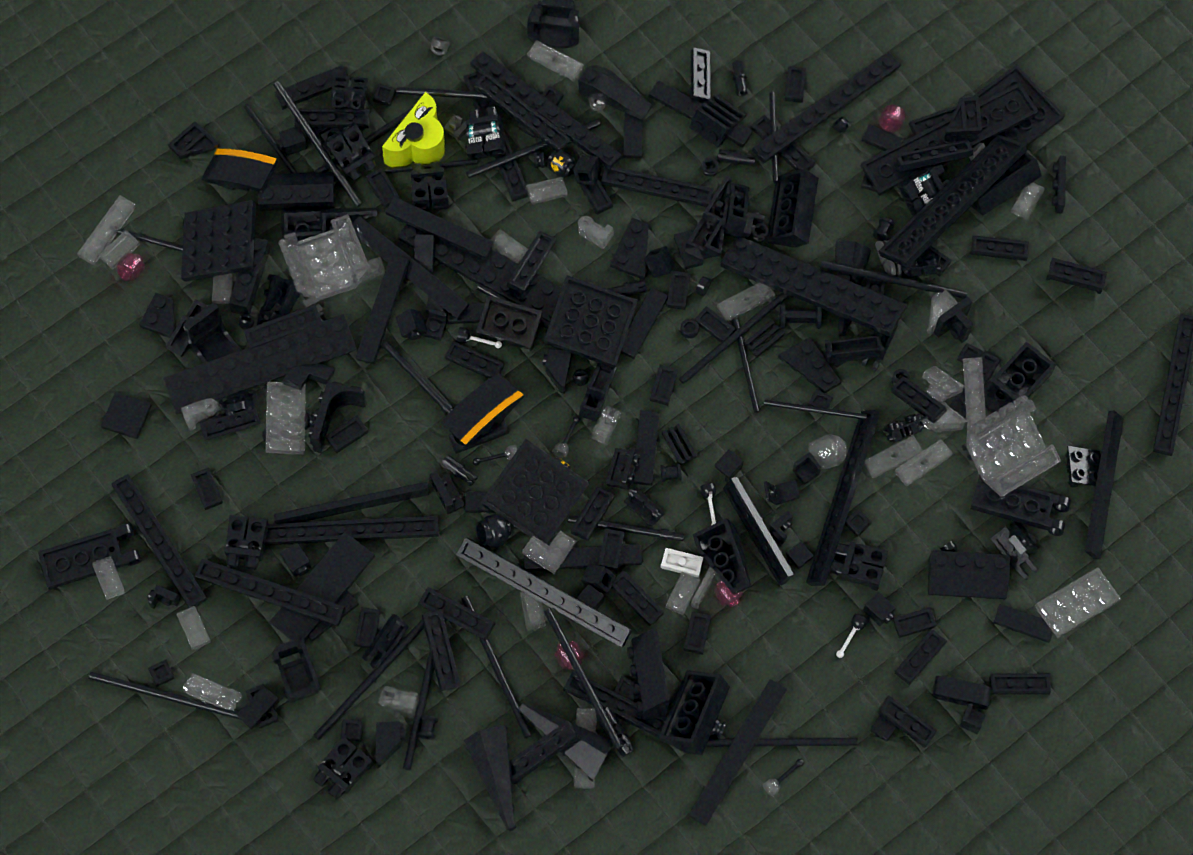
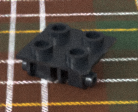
M912 414L906 416L905 421H894L887 424L888 428L883 429V431L889 432V435H887L889 442H896L906 438V433L908 436H912L922 432V429L925 428L922 420L929 417L921 416V414Z
M1067 446L1068 450L1065 457L1067 458L1066 467L1069 468L1067 473L1069 474L1068 484H1070V487H1078V484L1096 486L1100 451Z

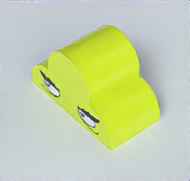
M426 92L382 146L384 164L392 168L408 166L412 162L430 164L432 162H439L444 156L443 127L437 120L436 103ZM413 122L422 125L424 131L423 138L417 142H411L405 136L406 126Z

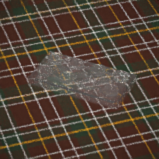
M267 382L265 453L304 455L306 384L301 390L284 385L282 382Z
M1096 568L1038 602L1035 608L1055 636L1059 638L1118 603L1121 598L1101 570Z

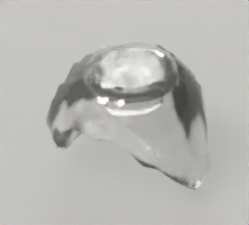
M832 434L824 435L809 444V452L822 468L829 469L845 461L847 455L846 442L839 436Z

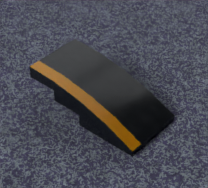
M217 148L201 179L202 181L231 190L238 188L249 192L251 189L263 193L279 162L277 158L258 153Z
M497 373L463 399L440 423L469 447L480 434L484 436L496 422L500 424L525 396L502 375Z

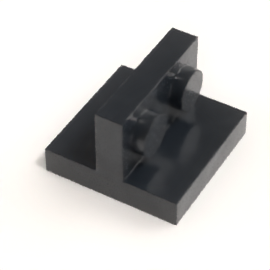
M968 296L938 317L934 329V334L938 338L951 330L952 336L961 343L968 339L973 323L967 318L972 304Z

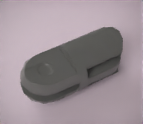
M888 240L877 241L875 246L885 273L899 277L902 272L901 265L885 259L879 254V250Z

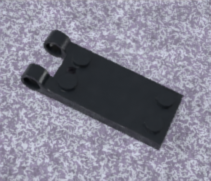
M980 474L970 509L1044 529L1054 536H1061L1064 533L1065 523L1058 519L1049 518L1051 509L1054 507L1058 512H1068L1071 500L1066 496H1058Z
M123 524L110 530L39 551L38 554L48 589L50 590L126 565L133 566L139 564L142 561L140 552L132 550L122 554L118 539H128L134 536L132 525Z

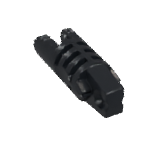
M605 707L604 711L623 745L617 751L624 757L633 752L634 748L628 735L624 733L625 730L622 728V725L618 723L619 720L610 707ZM596 714L597 720L599 721L600 725L602 726L603 730L605 731V728H604V726H603V724H602V722H601L599 716Z

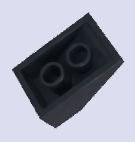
M1026 341L990 382L1018 405H1021L1052 375L1056 364Z

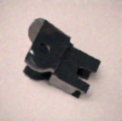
M574 0L539 1L538 5L534 4L527 23V36L529 40L551 48H571L577 46L579 43V10H575Z
M303 637L277 646L272 652V659L279 667L286 688L284 690L286 699L292 703L318 694L321 688ZM296 653L300 654V659L281 664L280 659Z

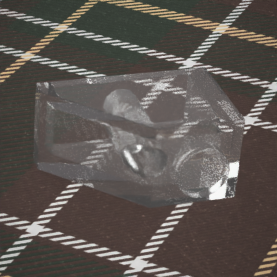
M947 290L942 293L938 292L931 298L927 327L929 334L934 332L938 317L958 303Z
M938 398L935 400L945 406L947 411L934 424L928 419L922 420L927 429H932L935 432L963 430L967 422L965 418Z

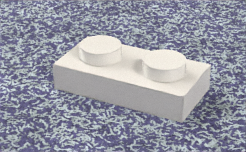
M665 548L661 568L699 578L704 557Z

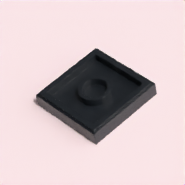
M115 392L102 421L101 428L138 439L152 405L151 403Z

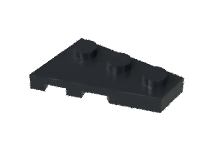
M631 218L610 263V267L645 280L646 261L644 258L647 256L648 223Z
M810 337L778 355L781 361L789 364L794 371H798L806 377L807 381L823 393H827L841 384L840 379L831 366L827 364L826 359Z

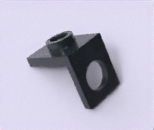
M796 480L775 486L767 481L764 482L766 500L775 505L800 498Z

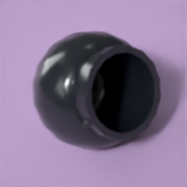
M489 515L476 524V536L482 546L494 548L503 546L511 535L510 523L500 515Z

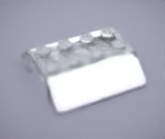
M349 215L331 220L333 228L331 231L301 241H297L294 232L285 235V239L279 241L296 290L299 293H303V296L322 300L355 289L371 271Z
M1022 395L1015 399L1013 403L1010 402L1003 406L998 412L995 411L984 417V421L979 420L972 424L970 431L967 432L966 447L982 480L1001 497L1061 462L1054 445L1044 444L1030 415V412H1034L1037 409L1033 401L1029 400L1026 395Z

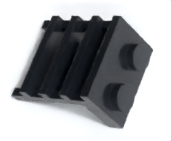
M715 94L707 103L702 104L701 108H697L689 128L719 148L727 132L744 119L747 113L721 98L720 94Z

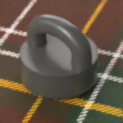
M433 37L430 49L436 55H445L450 42L444 38Z

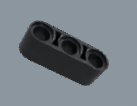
M936 676L932 697L968 706L971 703L973 704L972 708L986 710L989 708L992 688L947 676Z

